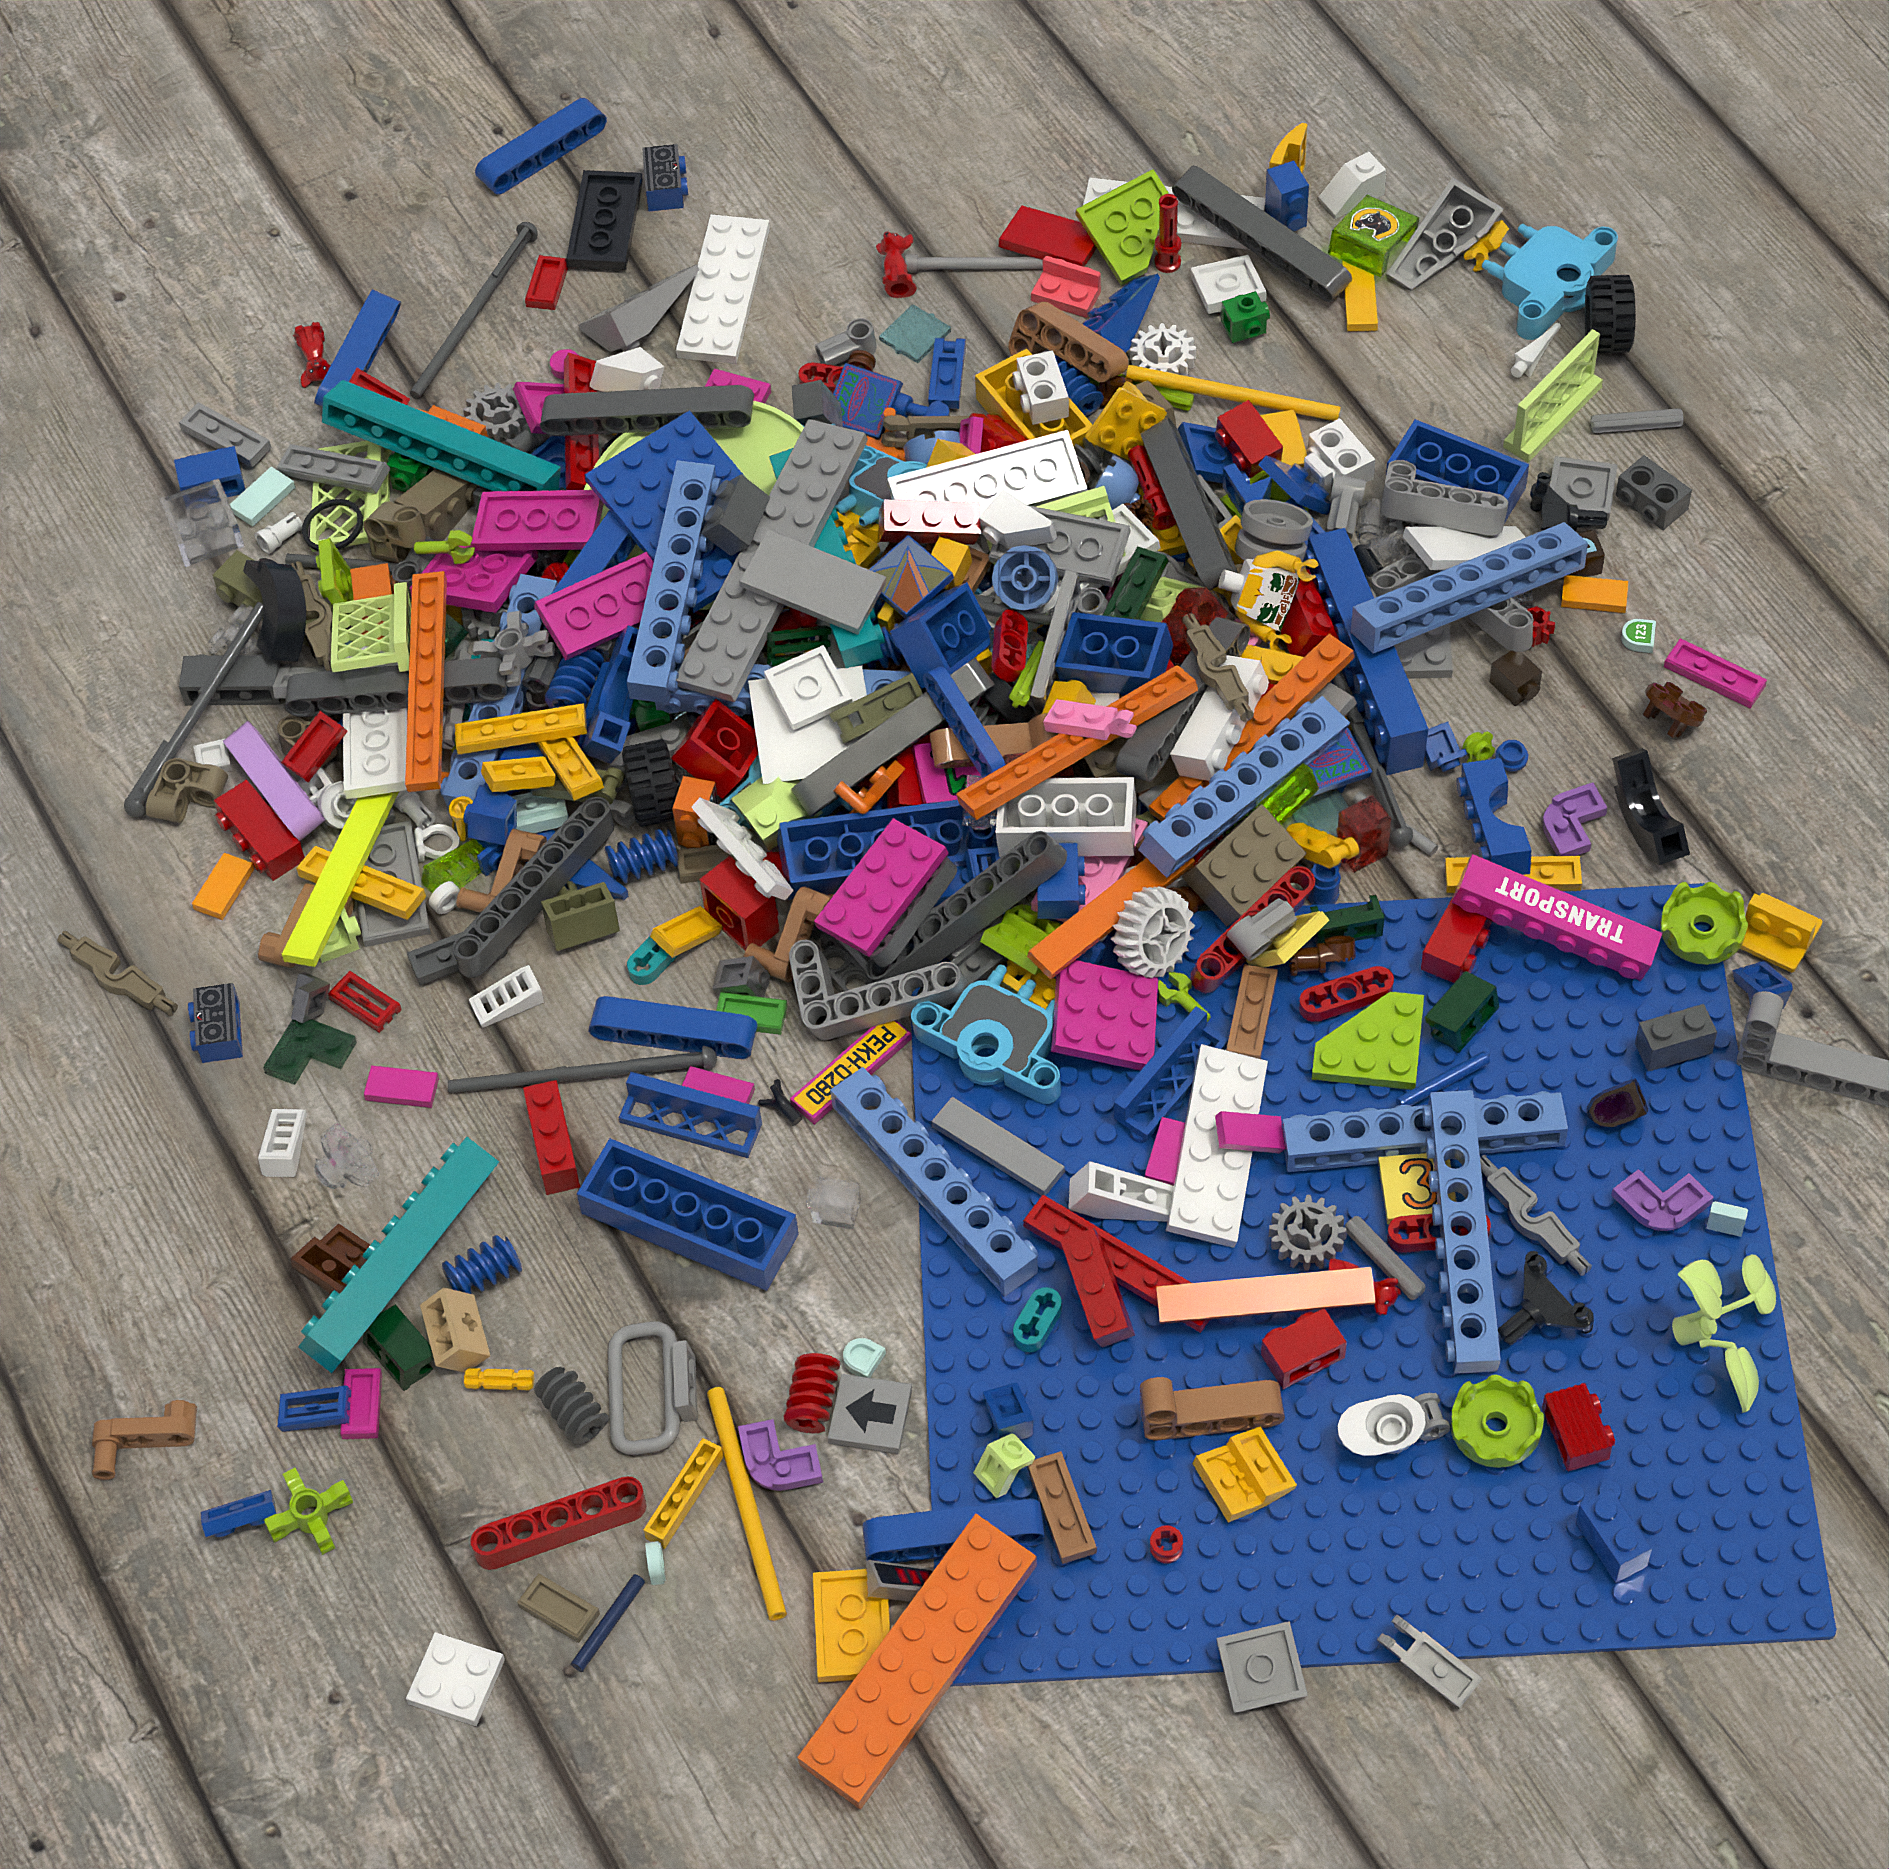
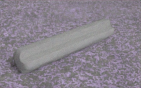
M1680 408L1596 414L1591 416L1590 426L1593 433L1671 428L1682 426L1684 417Z
M1354 1216L1345 1224L1346 1233L1389 1278L1398 1279L1397 1286L1409 1299L1415 1300L1424 1293L1425 1284L1361 1217Z

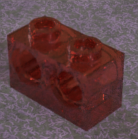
M1206 587L1184 588L1176 597V603L1169 614L1161 621V623L1167 624L1174 645L1170 657L1175 663H1183L1192 650L1187 642L1188 630L1182 622L1185 615L1188 614L1189 616L1192 613L1195 615L1200 626H1209L1216 617L1226 618L1228 614L1227 610Z
M1373 795L1339 812L1338 827L1336 828L1337 837L1343 840L1352 837L1359 846V854L1357 856L1341 860L1343 864L1347 863L1354 873L1388 855L1391 817Z

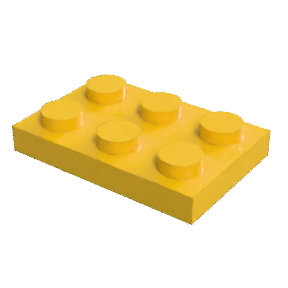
M867 1569L813 1573L818 1683L854 1680L890 1631L889 1599L868 1596Z

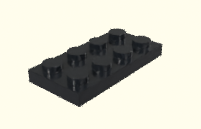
M583 170L566 257L567 267L627 269L643 183L642 173Z

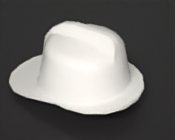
M1401 1394L1361 1402L1349 1407L1341 1415L1338 1423V1435L1346 1448L1362 1456L1400 1453L1408 1449L1423 1434L1426 1425L1425 1413L1417 1401Z

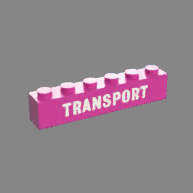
M1473 854L1462 872L1452 899V903L1459 905L1467 912L1478 913L1488 917L1498 925L1512 927L1532 939H1541L1555 945L1561 951L1572 952L1586 958L1592 964L1603 965L1619 972L1626 978L1639 981L1643 979L1651 967L1662 933Z

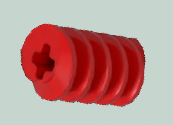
M821 1353L803 1354L795 1360V1371L792 1374L793 1383L789 1387L790 1396L786 1402L787 1409L784 1412V1421L789 1427L800 1432L811 1434L825 1432V1427L821 1423L827 1422L830 1419V1413L825 1409H830L833 1405L829 1396L835 1394V1387L831 1384L838 1381V1375L834 1371L838 1370L841 1364L838 1359L830 1355Z

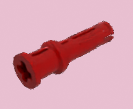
M1164 194L1159 198V235L1154 242L1155 250L1157 251L1154 263L1155 267L1163 273H1173L1181 266V256L1178 252L1181 250L1182 242L1177 235L1178 200L1173 194Z
M1142 445L1135 446L1128 451V458L1137 473L1138 481L1144 493L1143 499L1148 500V503L1152 504L1150 507L1154 509L1152 511L1155 515L1151 525L1154 529L1160 531L1169 529L1176 524L1172 510L1146 448Z

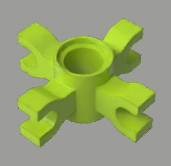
M296 1468L283 1473L282 1475L292 1494L289 1503L290 1509L264 1519L274 1543L286 1537L291 1531L299 1528L302 1532L312 1533L322 1555L335 1549V1545L325 1525L328 1521L329 1512L353 1503L344 1480L333 1484L329 1489L319 1494L316 1490L305 1487ZM316 1507L313 1513L302 1515L306 1508Z

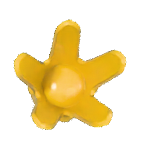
M466 796L455 798L449 805L452 828L454 829V824L456 823L458 836L462 842L466 840L464 812L466 806L473 803V800Z

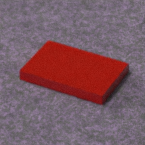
M1021 205L1000 236L998 245L1000 248L1041 260L1045 256H1049L1082 267L1086 266L1097 249L1081 222Z

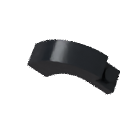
M260 558L259 561L246 560L243 572L259 588L264 606L263 623L256 646L269 660L298 662L306 629V601L298 573L292 565L278 564L271 559Z
M1640 748L1612 758L1618 785L1614 786L1621 812L1630 832L1645 855L1659 865L1690 855L1684 824L1670 816L1658 795L1648 751Z

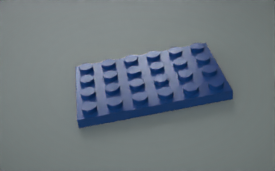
M690 410L584 474L587 484L644 553L647 552L653 561L656 555L677 460L715 465L716 478H721V483L725 480L730 481L741 474L743 475ZM714 497L712 505H714L716 497ZM709 540L707 552H702L700 560H703L701 580L696 579L694 588H697V600L695 607H690L693 613L716 599L739 552L730 556ZM680 552L677 555H684L687 552ZM676 579V580H673V581H671V582L676 583V582H679V581H681V580Z

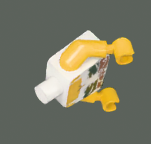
M1276 550L1257 555L1254 559H1246L1240 574L1225 569L1221 573L1218 586L1221 589L1233 592L1230 601L1235 608L1236 616L1243 624H1247L1250 627L1252 634L1265 643L1270 642L1271 650L1286 653L1278 647L1279 639L1284 640L1288 644L1292 643L1289 635H1277L1276 630L1281 631L1300 579L1311 581L1316 578L1315 575H1311L1306 571V566L1311 568L1318 566V562L1315 559L1301 562L1299 557Z

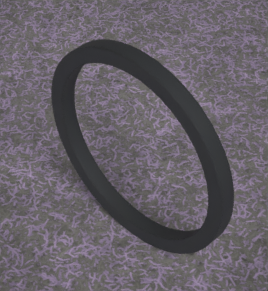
M333 499L323 502L312 509L302 525V535L308 546L319 551L318 545L313 543L308 537V527L312 519L320 511L336 505L350 507L357 513V525L352 534L342 542L334 545L340 550L351 544L360 534L363 527V515L355 503L345 499Z

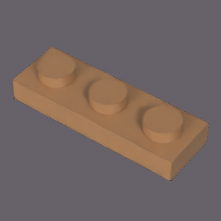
M1244 964L1226 1051L1261 1059L1277 981V969Z
M1062 1452L1034 1459L1033 1463L1027 1466V1470L1038 1500L1041 1503V1508L1061 1563H1068L1096 1554L1097 1547Z

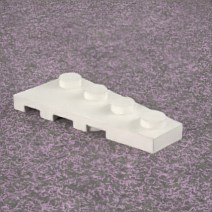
M699 797L691 807L700 817L697 820L698 823L705 830L714 833L719 838L716 841L718 846L726 853L733 854L737 859L736 866L744 874L752 876L756 880L754 886L761 894L767 898L774 896L786 900L794 890L774 864L768 860L763 861L767 854L762 847L750 840L753 835L745 826L741 827L737 823L740 819L737 813Z

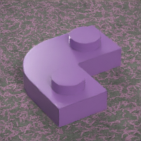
M1593 782L1556 795L1552 798V803L1544 813L1543 830L1557 856H1577L1589 852L1591 849V842L1581 823L1605 816L1607 813V806Z
M1639 1169L1614 1187L1611 1195L1639 1223L1659 1231L1675 1230L1684 1226L1709 1207L1714 1199L1690 1173L1663 1193Z
M773 1419L738 1426L746 1469L751 1478L760 1486L782 1491L823 1483L816 1444L780 1451Z

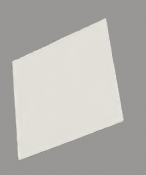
M862 666L837 669L852 697V702L867 695ZM766 679L748 681L763 784L772 783L778 776L782 782L804 779L870 732L868 731L843 743L840 737L842 732L837 722L833 723L830 715L792 730ZM857 712L848 715L853 727L862 724Z

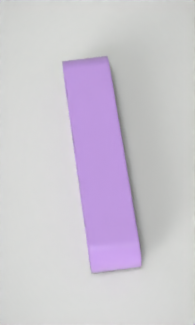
M246 721L223 740L226 747L283 823L299 841L325 821L320 811L288 769L281 763V760L266 740L249 721Z

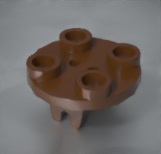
M1653 682L1646 688L1645 693L1650 702L1643 716L1647 719L1650 717L1654 719L1661 710L1669 715L1674 721L1667 733L1670 737L1674 738L1676 736L1679 738L1688 725L1699 727L1703 723L1707 709L1695 701L1690 702L1681 696L1683 691L1675 684L1666 682L1662 686Z

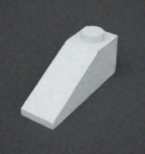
M1089 1161L1070 1178L1069 1210L1100 1219L1168 1221L1174 1186Z

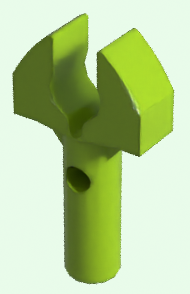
M451 530L448 540L416 542L414 544V551L416 554H449L452 556L454 564H463L473 556L475 547H459L470 546L473 537L460 530Z
M1169 972L1168 980L1178 988V991L1168 989L1161 980L1158 981L1159 1001L1167 1007L1171 1003H1179L1189 1013L1197 1006L1207 1013V1022L1210 1020L1211 1015L1188 994V990L1192 988V981L1185 974Z

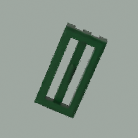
M823 625L767 632V664L775 667L804 654L796 653L775 656L778 653L816 649L824 645L828 652V647H831V640L828 639V635L831 634V628ZM819 636V640L775 645V641Z

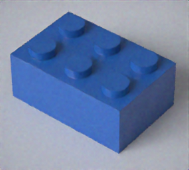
M967 582L938 594L890 631L896 646L900 649L921 689L925 688L923 675L926 672L942 666L951 675L990 646L994 640V631Z
M1073 612L1055 668L1060 681L1077 680L1084 683L1089 692L1119 693V695L1125 696L1166 671L1174 645L1166 623Z

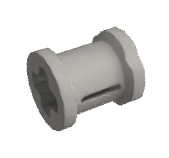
M1425 1393L1414 1398L1425 1413L1426 1425L1420 1439L1424 1441L1434 1440L1447 1434L1451 1427L1449 1422L1443 1419L1439 1409L1440 1398L1438 1394Z

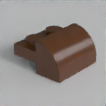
M337 1224L321 1240L314 1236L292 1256L291 1266L329 1294L334 1290L340 1294L347 1286L342 1280L354 1265L361 1268L367 1261L362 1255L370 1244L341 1224Z

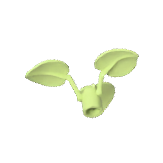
M1753 1254L1746 1256L1742 1263V1275L1750 1294L1743 1299L1722 1307V1300L1720 1299L1722 1285L1715 1267L1707 1260H1697L1685 1266L1678 1273V1276L1692 1291L1700 1310L1674 1318L1672 1323L1673 1333L1677 1342L1682 1346L1699 1342L1701 1348L1713 1346L1727 1349L1725 1351L1726 1366L1740 1401L1742 1413H1744L1752 1406L1759 1388V1377L1753 1359L1744 1347L1737 1349L1733 1342L1712 1340L1710 1338L1717 1331L1715 1319H1718L1722 1314L1753 1301L1760 1314L1771 1313L1776 1305L1775 1288L1760 1258Z

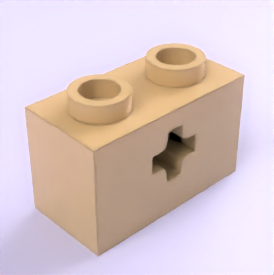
M443 1287L420 1304L436 1367L465 1373V1370L476 1367L490 1357L473 1294Z

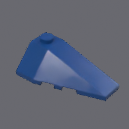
M1158 273L1129 282L1109 297V303L1089 311L1090 319L1082 324L1126 353L1131 347V341L1138 331L1160 280Z

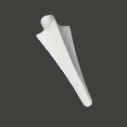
M1555 323L1543 335L1514 354L1516 363L1511 368V373L1514 377L1519 378L1524 373L1529 378L1531 377L1547 346L1561 328L1560 323Z

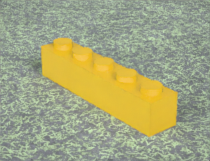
M704 1438L701 1439L643 1529L647 1540L650 1542L659 1541L662 1548L665 1549L724 1458L722 1447Z

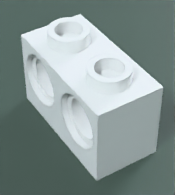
M1053 350L1017 358V371L1012 373L1015 389L1022 391L1023 395H1020L1022 410L1024 414L1029 413L1032 424L1069 417V397Z
M1340 418L1309 434L1308 449L1306 450L1307 456L1314 453L1333 471L1332 486L1335 474L1366 480V483L1374 479L1375 458Z

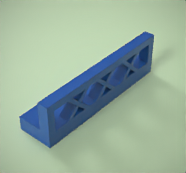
M1196 1006L1114 1101V1119L1146 1140L1159 1128L1161 1118H1167L1191 1090L1194 1071L1191 1075L1176 1076L1175 1067L1179 1063L1193 1062L1195 1068L1198 1055L1195 1047L1197 1041L1204 1036L1216 1044L1214 1048L1222 1050L1227 1048L1229 1039L1207 1026V1013ZM1173 1085L1174 1095L1170 1099L1155 1100L1154 1092L1158 1087ZM1153 1110L1154 1118L1146 1127L1132 1118L1138 1111Z
M630 1072L626 1081L628 1097L619 1116L620 1123L749 1158L762 1126L760 1107ZM636 1102L649 1105L653 1111L643 1117L630 1115ZM675 1112L681 1114L685 1121L675 1126H670L664 1123L662 1117ZM707 1121L714 1123L717 1130L707 1135H702L696 1132L694 1126ZM736 1130L748 1133L743 1146L729 1142L726 1135Z

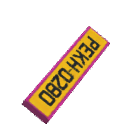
M896 1020L871 1027L790 1098V1103L815 1125L833 1109L830 1089L862 1067L872 1075L912 1040L911 1032Z

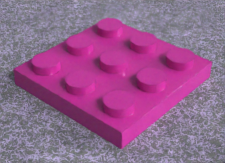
M470 545V546H459V547H461V548H467V547H472V545ZM537 550L474 551L473 556L463 564H454L453 558L449 554H436L422 573L445 572L447 578V605L496 613L509 597L512 586L517 585L520 574H526L538 559ZM411 586L409 589H410V593H411V597H412V586Z
M1077 960L1072 962L1056 975L1051 1052L1141 1071L1154 1056L1158 978H1145L1141 974L1136 975L1128 971Z

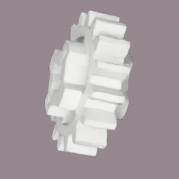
M1164 323L1160 324L1159 329L1149 325L1148 333L1139 331L1138 339H1132L1130 360H1132V365L1184 376L1188 375V368H1194V359H1196L1193 337L1187 338V331L1185 329L1179 333L1176 332V325L1174 324L1170 329H1165Z

